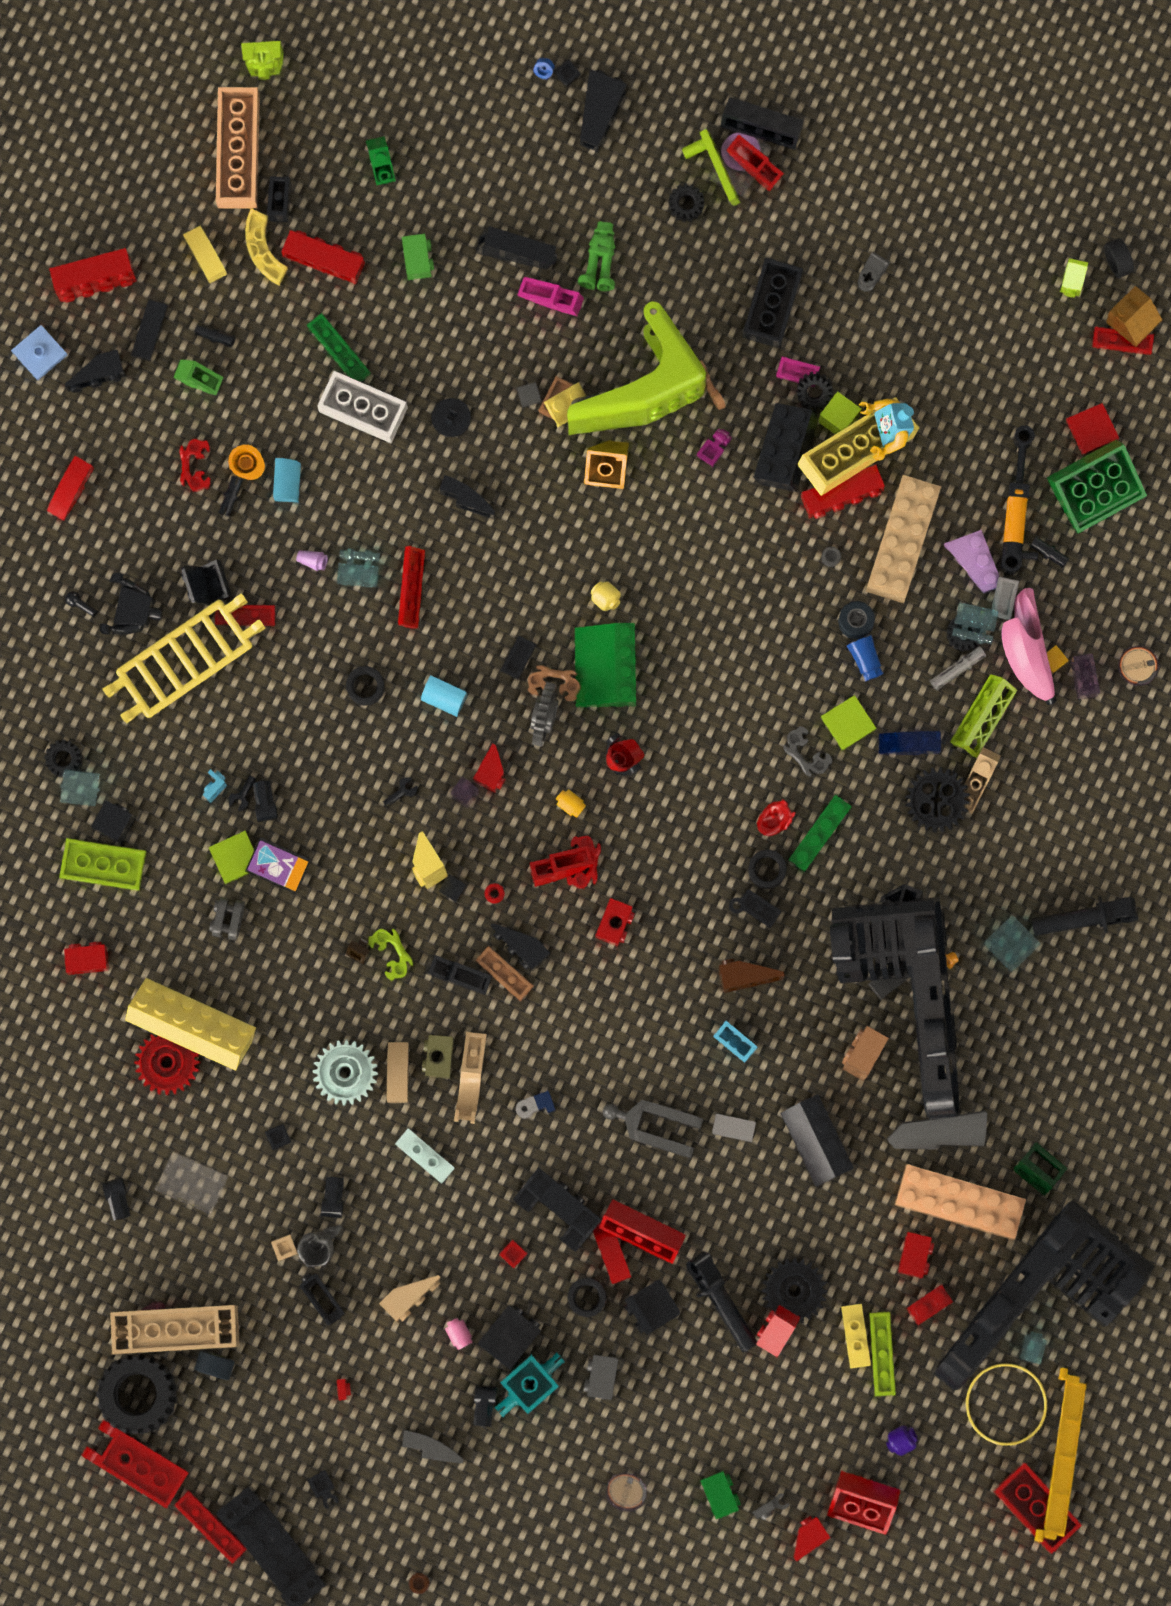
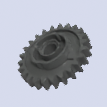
M546 682L543 694L537 697L530 727L534 730L532 745L542 747L546 734L552 732L558 708V699H555L557 690L555 683Z

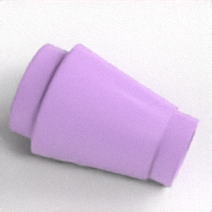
M299 550L296 560L316 571H323L326 568L328 556L324 555L323 552Z

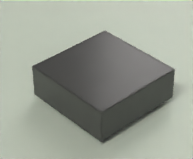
M536 382L517 387L522 408L541 403Z

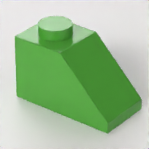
M180 360L173 377L187 386L212 395H217L223 380L222 376L193 360Z

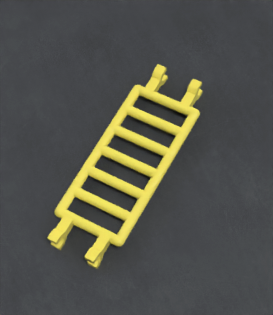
M242 593L227 605L222 600L215 601L116 670L119 679L102 690L110 698L124 686L127 688L137 705L120 715L126 724L142 712L147 718L154 716L252 648V643L249 639L266 628L260 620H257L243 631L232 616V612L248 603ZM218 609L243 644L234 651L231 650L209 618V615ZM200 621L205 624L226 655L217 663L192 628ZM184 632H186L209 666L201 674L198 673L175 639ZM168 643L193 678L185 685H182L159 651ZM151 655H153L176 689L167 697L142 662ZM135 666L160 701L151 708H149L126 674L127 671Z

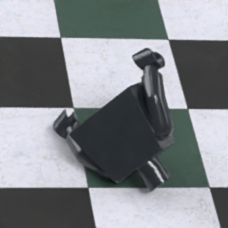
M119 572L113 573L109 581L121 584L114 625L110 626L100 623V632L105 635L111 634V632L119 635L141 632L143 628L149 627L150 619L161 621L163 609L153 607L154 600L150 597L149 591L128 578H123V574Z

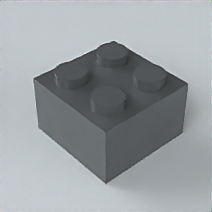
M593 1355V1359L589 1358L587 1371H591L590 1380L585 1379L584 1392H588V1397L612 1400L618 1358Z

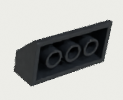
M818 1094L780 1113L815 1187L854 1169Z

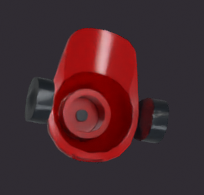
M616 733L606 741L608 744L605 756L607 766L617 775L632 776L642 769L638 762L644 758V753L634 739L618 742L621 739V735Z

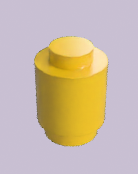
M569 789L567 791L562 790L556 798L558 801L556 805L570 816L573 815L576 818L586 807L583 800Z

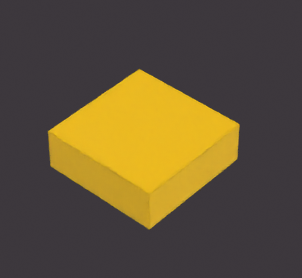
M1057 645L1047 652L1052 674L1069 661Z

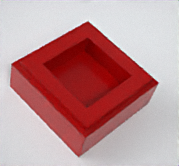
M512 1240L499 1255L514 1269L528 1253Z

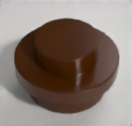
M416 1573L411 1576L409 1588L412 1592L422 1594L428 1590L430 1582L425 1574Z

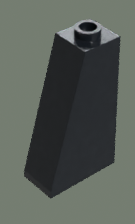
M491 226L487 227L480 234L475 252L479 255L546 270L554 265L557 259V254L555 253L556 246Z

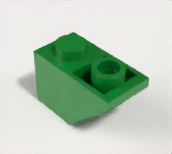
M385 136L366 140L376 185L396 181Z

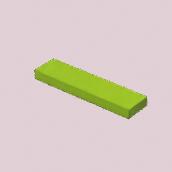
M890 1312L869 1313L874 1395H896Z

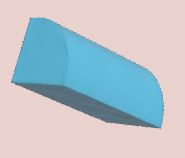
M275 458L274 501L299 502L300 462L285 458Z
M430 675L423 690L421 701L457 717L467 698V692Z
M727 1021L713 1036L744 1063L758 1048Z

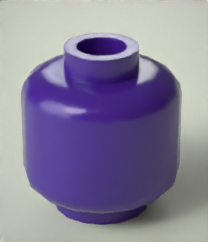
M901 1425L888 1433V1442L886 1444L891 1453L895 1452L899 1456H904L916 1449L919 1440L912 1427Z

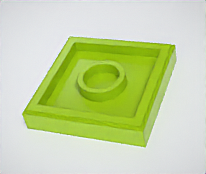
M855 695L821 716L822 721L842 751L877 729Z
M246 831L208 847L225 884L250 874L245 872L254 852V848Z

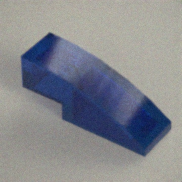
M941 731L879 734V754L919 755L940 754Z

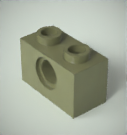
M429 1035L428 1040L424 1041V1052H427V1060L422 1062V1072H425L426 1077L451 1079L453 1037ZM435 1052L443 1054V1059L440 1062L432 1060V1055Z

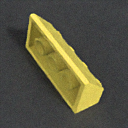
M423 831L420 832L412 861L414 864L412 870L420 886L425 885L428 890L447 878L448 875L442 861Z

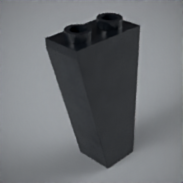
M591 69L589 72L580 136V145L595 152H599L627 91V84L622 79L617 77L613 79L601 70L594 71Z

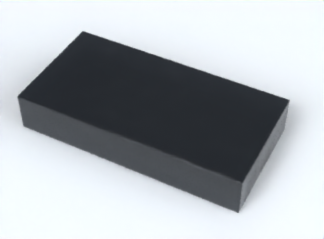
M519 635L500 671L519 680L537 644Z

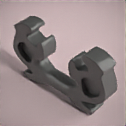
M799 726L798 729L789 732L787 742L790 748L784 745L785 753L795 759L801 766L803 773L808 777L812 775L810 771L816 774H824L828 766L832 764L831 756L826 753L825 759L819 757L820 752H817L813 756V763L806 761L798 752L797 746L803 747L808 743V739H803L802 734H808V730Z

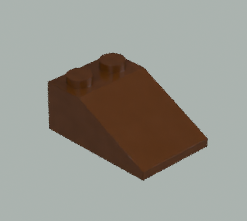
M734 959L722 961V965H719L718 968L724 993L772 983L784 978V971L742 961L734 962Z

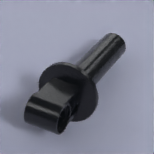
M1099 895V903L1096 902V907L1031 918L1034 936L1100 925V928L1104 927V932L1107 934L1109 925L1131 923L1138 920L1135 898L1125 897L1119 900L1104 902L1101 895Z
M702 1251L686 1263L688 1272L692 1275L700 1289L696 1293V1297L705 1296L710 1298L740 1350L746 1352L756 1345L757 1340L723 1286L731 1277L729 1274L722 1276L712 1257L707 1252Z

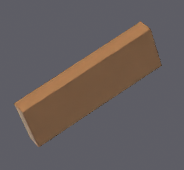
M490 946L475 960L476 963L520 1002L534 987Z

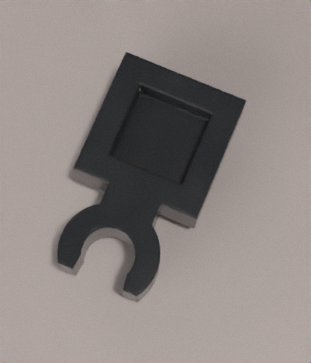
M326 1470L307 1480L316 1498L323 1496V1505L326 1509L330 1508L327 1503L329 1498H333L336 1504L339 1503V1498L331 1493L335 1486Z

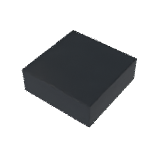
M569 59L554 71V75L566 88L581 76L580 71Z
M449 874L439 892L452 901L457 902L467 885Z
M284 1124L265 1131L273 1151L292 1143Z

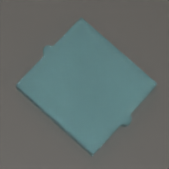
M64 769L63 782L60 784V788H62L60 802L96 806L97 792H99V773Z

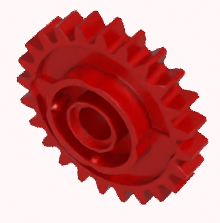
M151 1034V1041L144 1039L145 1047L139 1046L142 1052L135 1054L140 1058L139 1061L134 1062V1064L140 1066L135 1072L142 1073L138 1079H145L143 1086L151 1085L150 1091L153 1092L157 1089L158 1095L165 1091V1094L169 1096L171 1090L177 1095L178 1088L184 1092V1085L191 1086L189 1080H196L193 1073L199 1072L195 1066L201 1064V1062L195 1060V1058L200 1054L193 1053L192 1050L161 1036L155 1037ZM168 1057L172 1058V1066L164 1068L162 1065L163 1060Z

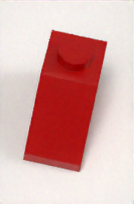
M492 743L473 780L495 793L497 788L501 790L506 779L504 778V770L497 747Z
M808 1516L800 1522L802 1526L798 1528L793 1556L795 1561H798L831 1538L816 1516L814 1518Z

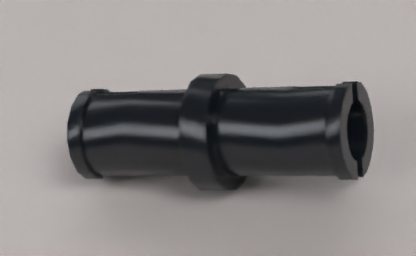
M198 323L195 328V335L210 339L212 343L218 342L231 348L235 343L236 336L220 331V328H211L201 323Z
M231 476L227 491L223 493L224 499L218 511L219 514L223 515L225 508H227L224 515L226 517H230L235 501L239 499L238 493L244 481L239 478L235 485L236 476Z
M1037 536L1029 546L1042 554L1044 559H1050L1062 569L1070 559L1056 550L1054 545L1050 546Z

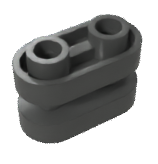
M220 897L219 900L215 901L214 912H216L215 920H211L209 928L212 936L221 938L223 932L228 933L229 940L237 941L243 919L245 901L236 900L235 905H229V898ZM227 912L233 913L230 925L225 924Z

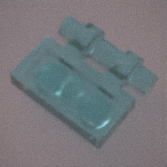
M354 549L340 550L339 558H347V564L339 563L337 584L377 588L379 567L371 566L372 560H380V553H372V550H366V552L354 551ZM354 559L365 560V565L353 564Z
M959 602L955 623L961 624L962 629L954 628L952 636L960 637L961 640H975L980 644H992L993 636L986 635V630L994 632L999 611ZM968 627L979 628L980 632L968 631Z

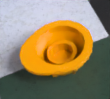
M245 444L233 449L229 455V467L235 475L247 480H254L263 474L265 463L260 452L255 447Z

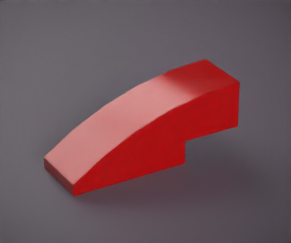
M740 135L734 139L726 150L745 171L769 192L784 174L769 162L767 156Z
M74 456L51 499L47 512L65 521L83 492L86 481L94 470L91 464Z
M589 846L550 854L547 859L530 862V872L534 886L537 887L574 875L593 866L594 863Z
M598 1224L593 1234L612 1285L632 1278L617 1237L600 1229V1224Z

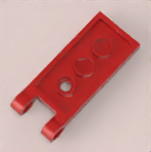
M103 1419L98 1429L113 1439L103 1455L86 1446L81 1456L167 1509L189 1472L125 1432L112 1427L108 1421ZM123 1454L129 1455V1460L127 1462H124L122 1460Z

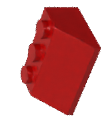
M841 1471L827 1516L886 1535L896 1511L901 1490Z

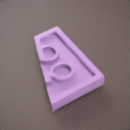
M982 530L944 543V547L950 551L959 565L965 569L983 594L996 589L998 577L1000 576Z

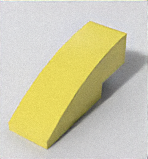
M201 226L183 234L209 283L227 275L223 264Z

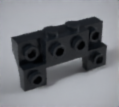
M538 1167L512 1200L528 1213L538 1201L543 1203L570 1226L560 1240L576 1253L602 1220L583 1205L585 1200L579 1195L575 1194L572 1196L568 1192L569 1187L561 1180L557 1183Z

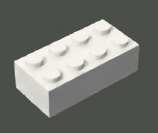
M333 371L317 406L320 413L389 443H392L408 409L405 401L336 371Z

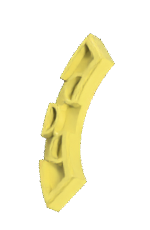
M251 208L245 229L249 254L258 270L267 279L280 286L288 267L279 262L267 246L266 227L269 220L268 216Z

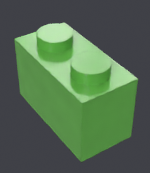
M425 234L402 237L408 280L431 277L434 264L433 258L429 259L428 252L432 251L430 240H426Z

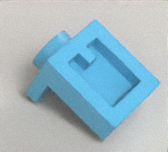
M210 769L208 773L216 781L214 783L210 782L204 788L203 796L212 803L227 787V784L224 782L226 778L218 770L214 773Z

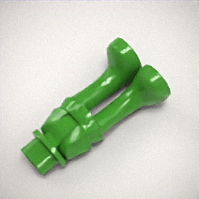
M598 222L597 229L594 230V235L589 243L586 274L579 276L577 283L579 286L586 289H595L598 258H602L597 289L600 291L614 290L615 281L610 278L611 260L614 255L613 249H615L612 223Z

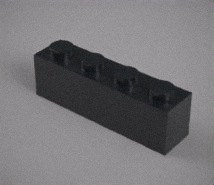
M729 97L720 127L795 150L802 132L804 120Z

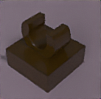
M361 937L358 943L352 940L347 948L346 955L364 964L369 954L367 949L369 941Z

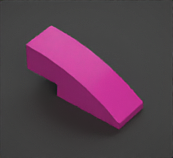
M527 277L523 278L517 294L519 297L539 305L578 316L584 297L579 292L563 289L559 285Z

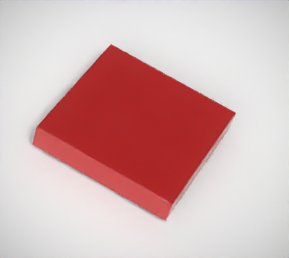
M1103 403L1066 419L1082 456L1114 440H1119V436Z

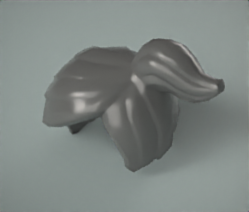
M341 1225L325 1228L323 1232L308 1233L302 1237L298 1244L297 1252L306 1267L323 1266L329 1262L334 1252L332 1239L341 1231Z

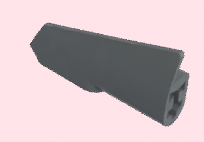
M979 1111L959 1114L956 1118L903 1122L887 1137V1140L896 1149L933 1150L940 1148L941 1145L984 1146L987 1112Z

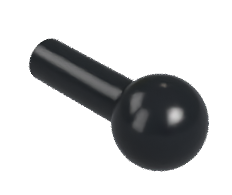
M70 591L66 594L65 602L68 606H77L92 617L98 614V610L81 600L79 593Z

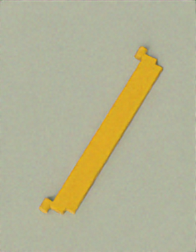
M1060 1368L1059 1379L1066 1380L1044 1531L1036 1530L1035 1541L1043 1542V1538L1055 1540L1057 1535L1065 1536L1087 1385L1079 1382L1080 1377L1068 1375V1369Z

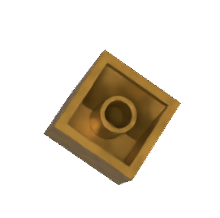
M1135 286L1109 311L1106 323L1137 347L1162 322V318L1151 298Z

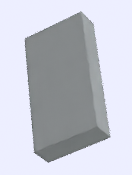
M998 577L990 616L1011 620L1019 581Z
M716 1114L712 1134L752 1142L756 1122Z

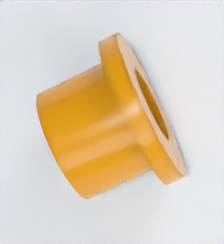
M954 952L946 954L947 967L951 969L959 960Z

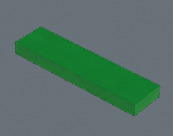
M322 313L306 325L348 377L362 382L371 375L368 368Z

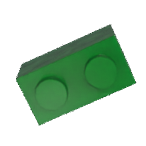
M724 1471L700 1480L716 1520L739 1511L738 1506L741 1503L737 1493L732 1494L730 1486H733L729 1473L725 1475Z

